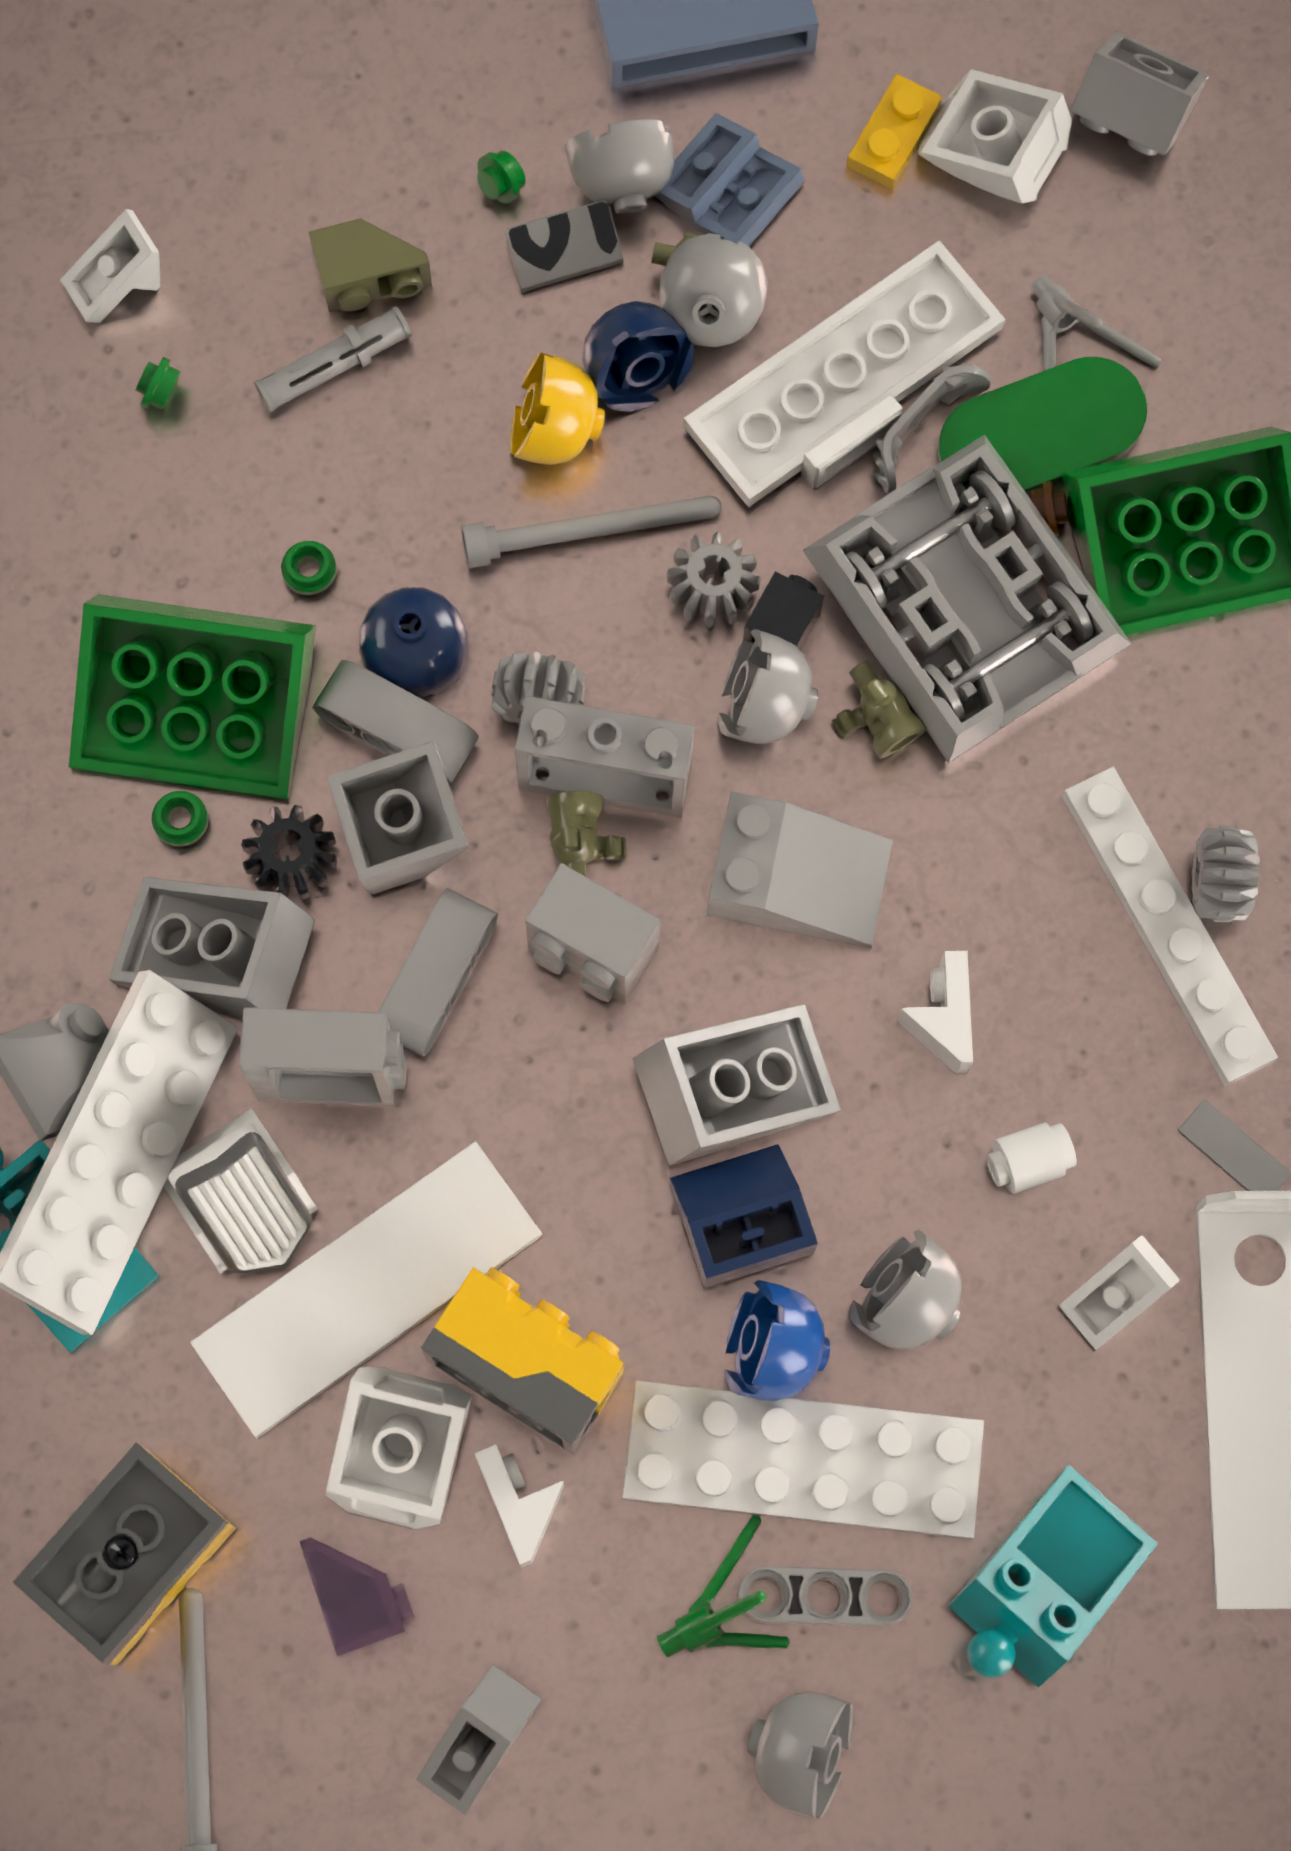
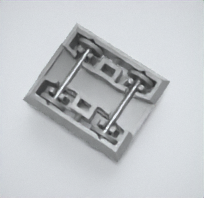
M985 434L859 512L854 518L803 550L897 689L905 696L908 705L923 722L926 731L948 763L1131 645L1129 639ZM969 481L970 488L966 490L963 484ZM976 519L978 523L974 531H972L969 523ZM991 523L1001 531H1006L1010 528L1012 532L1000 539ZM1042 575L1050 584L1047 587L1048 600L1045 602L1035 589ZM881 579L883 580V585H882V587H881V585H880V583H879V580H881ZM883 609L885 610V612L887 613V615L890 617V619H891L892 622L894 623V625H895L897 631L895 630V628L892 626V624L890 623V621L888 620V618L886 617V615H885L884 612L882 611ZM1069 635H1071L1078 642H1088H1086L1079 648H1076L1072 640L1069 638ZM915 657H916V658L921 662V664L923 665L922 668H921V666L919 665V663L917 662V660L915 659ZM959 691H960V693H961V695H962V696L960 697V699H959V697H958L957 694H956V693H958Z

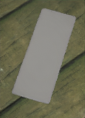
M1203 1100L1179 1128V1132L1248 1191H1278L1291 1176V1172L1207 1100Z

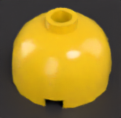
M541 352L538 353L531 362L521 386L522 389L528 390L523 406H515L510 432V452L515 455L514 457L531 463L553 465L568 462L584 449L588 439L593 441L598 439L603 427L605 411L604 409L597 408V390L590 375L583 368L565 358Z

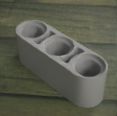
M348 660L340 661L312 707L314 712L329 724L388 756L434 740L449 785L453 782L479 738L478 734L469 725Z
M448 888L442 893L378 1012L387 1014L391 1031L400 1032V1043H403L404 1047L422 1056L429 1052L481 956L495 928L499 913Z
M761 1567L754 1569L744 1577L737 1592V1601L748 1596L749 1586L758 1579H768L777 1585L780 1590L781 1599L780 1604L775 1610L765 1613L752 1608L743 1613L751 1621L761 1624L884 1627L893 1625L903 1619L910 1610L912 1603L911 1588L905 1578L896 1572L888 1570ZM815 1581H828L837 1588L840 1600L838 1607L833 1613H818L809 1604L808 1590ZM884 1582L894 1587L898 1594L899 1602L893 1614L888 1616L878 1615L870 1608L867 1595L872 1584Z

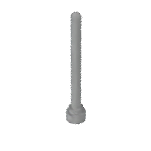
M705 496L497 531L495 525L485 527L483 522L461 525L466 562L468 569L490 565L491 559L500 558V552L712 518L720 513L722 505L717 497Z
M187 1588L179 1597L187 1846H181V1851H217V1844H211L203 1596L199 1590Z

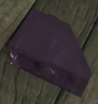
M311 1537L299 1541L337 1657L344 1658L409 1634L405 1620L414 1618L415 1615L404 1583L393 1586L391 1578L387 1574Z

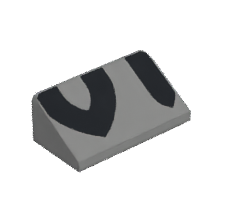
M607 201L593 202L507 228L505 231L506 246L522 292L624 263L613 217Z

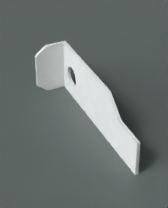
M1229 1191L1206 1195L1196 1204L1215 1609H1291V1191ZM1252 1236H1263L1271 1239L1280 1247L1284 1256V1269L1276 1282L1265 1286H1258L1247 1282L1240 1276L1235 1266V1252L1244 1239Z

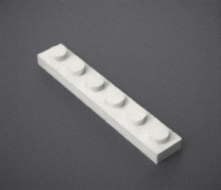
M1114 766L1066 789L1062 795L1066 805L1223 1085L1226 1087L1273 1063L1278 1058L1276 1052Z

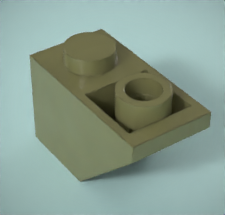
M361 218L308 232L314 261L329 312L340 309L343 311L360 310L368 306L371 301L390 296L407 298L416 295L425 287L432 286L430 264L425 251Z

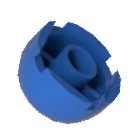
M757 1280L754 1284L758 1287V1292L754 1294L745 1291L732 1317L725 1353L733 1354L737 1351L735 1361L736 1372L725 1370V1376L730 1391L737 1395L758 1400L779 1401L801 1392L809 1385L816 1372H821L825 1368L830 1355V1341L825 1337L824 1324L815 1304L804 1294L779 1284Z

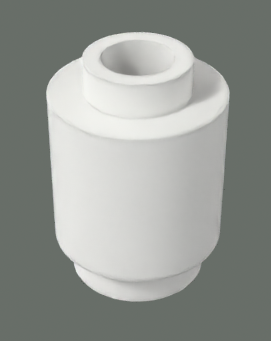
M1044 1122L993 1140V1153L986 1156L988 1168L995 1184L998 1187L1006 1185L1012 1194L1064 1177L1066 1169L1075 1167L1077 1164L1073 1143L1066 1128L1061 1123L1049 1126L1048 1123Z

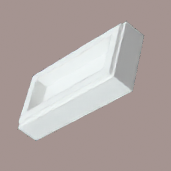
M892 394L804 454L801 475L812 489L815 487L817 489L877 447L876 439L880 436L885 437L889 429L902 415L903 408Z

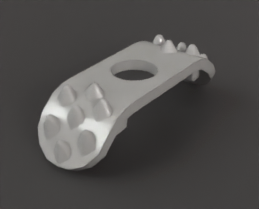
M969 363L953 367L944 366L942 368L943 372L938 377L933 378V382L894 423L885 437L880 436L876 439L879 450L873 452V459L879 467V471H874L873 476L881 484L885 493L888 494L896 490L894 467L899 461L897 453L903 441L940 401L950 405L963 394L971 395L988 390L991 384V374L987 370L978 366H972Z

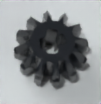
M297 804L291 809L289 818H283L280 809L273 806L270 809L272 823L267 825L262 820L253 819L251 827L258 837H249L242 840L241 846L243 851L251 855L243 862L244 870L248 875H257L255 880L257 890L267 891L275 885V892L282 893L288 897L290 887H296L300 898L307 899L309 897V890L306 883L311 880L317 886L325 887L328 879L322 869L337 866L336 855L328 851L336 844L334 833L332 831H321L324 821L319 814L312 815L304 821L303 809ZM288 845L290 851H292L293 845H297L300 856L291 861L289 855H287L286 861H282L279 850Z

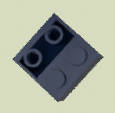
M779 1144L669 1178L704 1288L814 1254L818 1242L801 1190Z

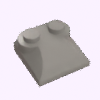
M68 1003L53 1017L0 1034V1074L40 1141L58 1136L109 1033L98 1012L80 1003Z

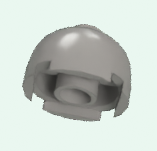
M631 120L608 124L609 133L603 134L597 139L593 140L592 130L590 129L577 134L567 141L565 147L568 164L576 185L588 199L594 202L603 200L607 201L609 205H614L615 213L617 214L633 213L647 207L645 199L658 194L670 180L673 171L674 146L670 126L663 127V121Z
M705 234L688 239L672 251L661 275L659 299L661 307L684 328L691 343L717 348L736 343L752 331L765 307L768 280L762 261L748 245L740 241L736 244L730 240L720 239L721 235Z
M753 629L751 634L755 642L743 640L730 665L722 696L731 695L730 714L726 715L719 712L718 723L720 733L725 736L750 743L766 744L777 742L794 731L801 719H810L816 707L818 690L811 687L812 672L806 656L794 644L776 635Z
M920 1230L913 1231L916 1238L914 1242L911 1243L902 1236L877 1259L860 1284L864 1288H871L864 1299L863 1305L861 1306L853 1300L850 1307V1321L869 1337L890 1348L910 1349L925 1345L935 1337L942 1339L954 1329L960 1318V1311L957 1308L961 1299V1274L956 1262L940 1245Z
M808 1691L792 1694L775 1705L767 1721L759 1718L755 1721L748 1741V1754L756 1756L755 1771L761 1789L778 1806L804 1817L808 1816L816 1819V1817L821 1818L824 1816L833 1800L842 1776V1772H835L841 1747L847 1751L849 1750L853 1727V1705L839 1700L838 1697Z

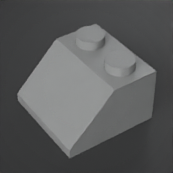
M1116 31L1095 52L1070 111L1080 115V122L1094 131L1108 133L1111 130L1128 138V145L1143 154L1154 156L1158 152L1166 155L1175 144L1210 74Z
M434 740L327 776L359 882L371 895L424 878L469 848Z

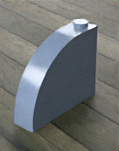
M591 0L612 89L816 50L819 22L812 0Z

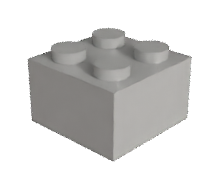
M560 863L525 920L528 948L534 951L531 956L532 959L553 973L560 974L565 969L581 978L580 986L589 994L604 1002H609L613 997L625 1004L659 948L661 921L659 918L563 863Z

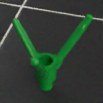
M753 1515L702 1594L688 1609L689 1613L675 1620L676 1627L657 1636L658 1643L666 1657H670L685 1648L693 1652L703 1646L707 1648L720 1646L787 1648L789 1646L790 1640L786 1636L724 1632L721 1624L763 1603L766 1600V1594L763 1591H757L716 1612L711 1607L712 1601L760 1526L762 1520L759 1516Z

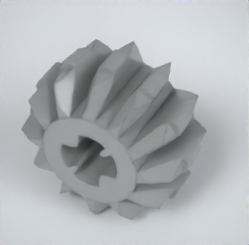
M718 531L713 534L711 544L705 545L703 540L695 534L690 540L691 551L678 548L674 553L673 560L677 566L667 570V582L675 586L670 592V600L673 605L686 604L684 617L688 621L695 618L700 612L704 613V622L708 628L714 626L716 615L721 614L724 620L732 625L737 619L736 608L749 611L753 607L754 598L750 593L758 591L760 588V577L752 573L757 565L755 556H740L743 543L739 538L732 541L727 547L723 546V538ZM715 574L716 581L721 576L723 577V584L714 586L712 585V579L705 583L704 576Z
M536 651L530 655L521 652L513 653L511 657L500 659L498 670L494 673L491 692L493 697L492 709L502 715V718L507 722H517L520 724L525 696L583 706L586 687L584 686L585 674L575 668V664L571 661H561L556 659L555 655L545 656Z
M1230 826L1205 828L1196 841V852L1193 854L1194 864L1191 872V891L1193 892L1192 905L1200 918L1213 919V922L1231 923V920L1245 921L1254 910L1255 897L1258 895V880L1260 878V856L1258 855L1259 843L1251 831L1238 830V827Z

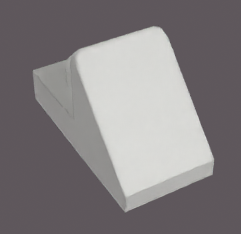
M125 209L66 272L60 281L85 321L100 323L133 288L155 291L160 288L159 251L134 212Z
M945 951L939 963V968H933L930 972L931 1001L941 1002V1007L902 1008L897 1020L955 1074H967L973 1063L968 951Z
M1141 1235L1063 1301L1059 1307L1093 1348L1098 1350L1176 1285L1180 1279Z
M495 1444L474 1454L522 1568L532 1564L563 1491L564 1482H558L519 1499L516 1490L525 1487L526 1484L512 1453L501 1457Z

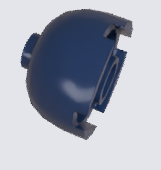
M633 301L620 304L605 312L592 325L584 341L583 366L590 375L598 396L604 400L608 407L613 410L631 412L650 407L659 402L658 398L651 394L664 389L669 384L675 390L683 383L692 367L694 348L684 328L666 310L649 302Z
M402 587L384 594L368 609L359 631V654L365 669L417 697H424L432 694V697L444 693L460 678L468 661V632L457 608L442 594L424 587Z

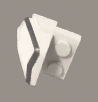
M252 1108L177 1156L164 1183L166 1191L220 1273L228 1268L237 1273H248L286 1266L310 1228V1214L318 1210Z

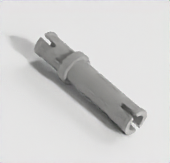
M394 306L388 312L356 329L353 325L342 329L343 336L300 357L298 360L267 377L254 381L255 387L269 412L275 411V408L318 387L357 364L361 368L372 363L370 357L405 338L412 337L411 330L399 308Z

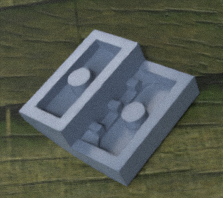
M715 113L674 160L670 180L654 196L702 234L721 235L720 239L730 240L736 244L740 241L750 246L805 181L801 168L761 148L756 133Z

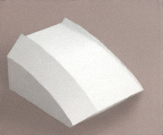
M971 69L948 94L920 140L918 154L935 166L975 187L1023 204L1037 200L1038 192L1062 151L1067 149L1072 119L1063 93Z
M386 1367L358 1368L350 1381L326 1488V1496L349 1513L413 1529L440 1524L472 1395L454 1384H445L392 1371Z

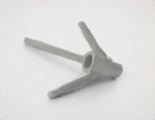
M1041 276L1033 282L1031 289L1039 299L1037 307L1044 315L1041 319L1044 335L1043 371L1055 367L1056 334L1070 329L1076 323H1082L1156 368L1160 365L1161 359L1103 323L1102 319L1092 312L1075 304L1064 287L1055 286L1049 276Z

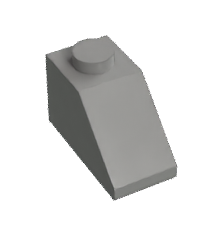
M492 1665L461 1706L416 1780L465 1815L542 1699Z

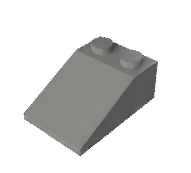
M731 791L709 895L707 915L872 948L893 840L787 802Z
M144 877L108 980L116 985L131 988L138 972L150 970L212 1011L243 1019V1008L286 1009L315 919L282 893Z
M805 1004L664 1038L633 1057L669 1166L715 1154L842 1111Z

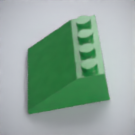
M1270 426L1062 472L1070 524L1085 578L1125 635L1291 598V432Z
M102 594L96 595L83 604L68 767L288 799L310 683L316 625Z

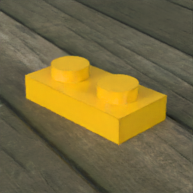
M896 73L848 155L846 167L893 190L917 149L920 140L940 109L943 96Z

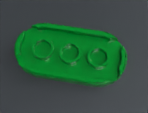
M1103 357L1077 358L973 397L960 404L950 413L941 429L937 451L938 462H942L985 434L1025 493L1029 494L1031 490L1042 489L1044 482L1052 481L1053 484L1063 481L1062 472L1115 461L1128 453L1137 441L1146 422V396L1138 379L1120 363ZM969 481L963 484L966 490L970 488Z

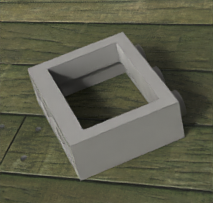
M525 696L515 746L518 790L547 795L567 791H588L602 795L603 804L682 818L692 765L695 725ZM544 770L548 772L549 777L546 780H539L536 777L537 772ZM664 791L669 794V799L659 801L656 795Z
M243 1008L239 1066L258 1101L394 1106L395 1089H404L406 1086L407 1057L403 1055V1043H400V1032L391 1031L386 1013Z

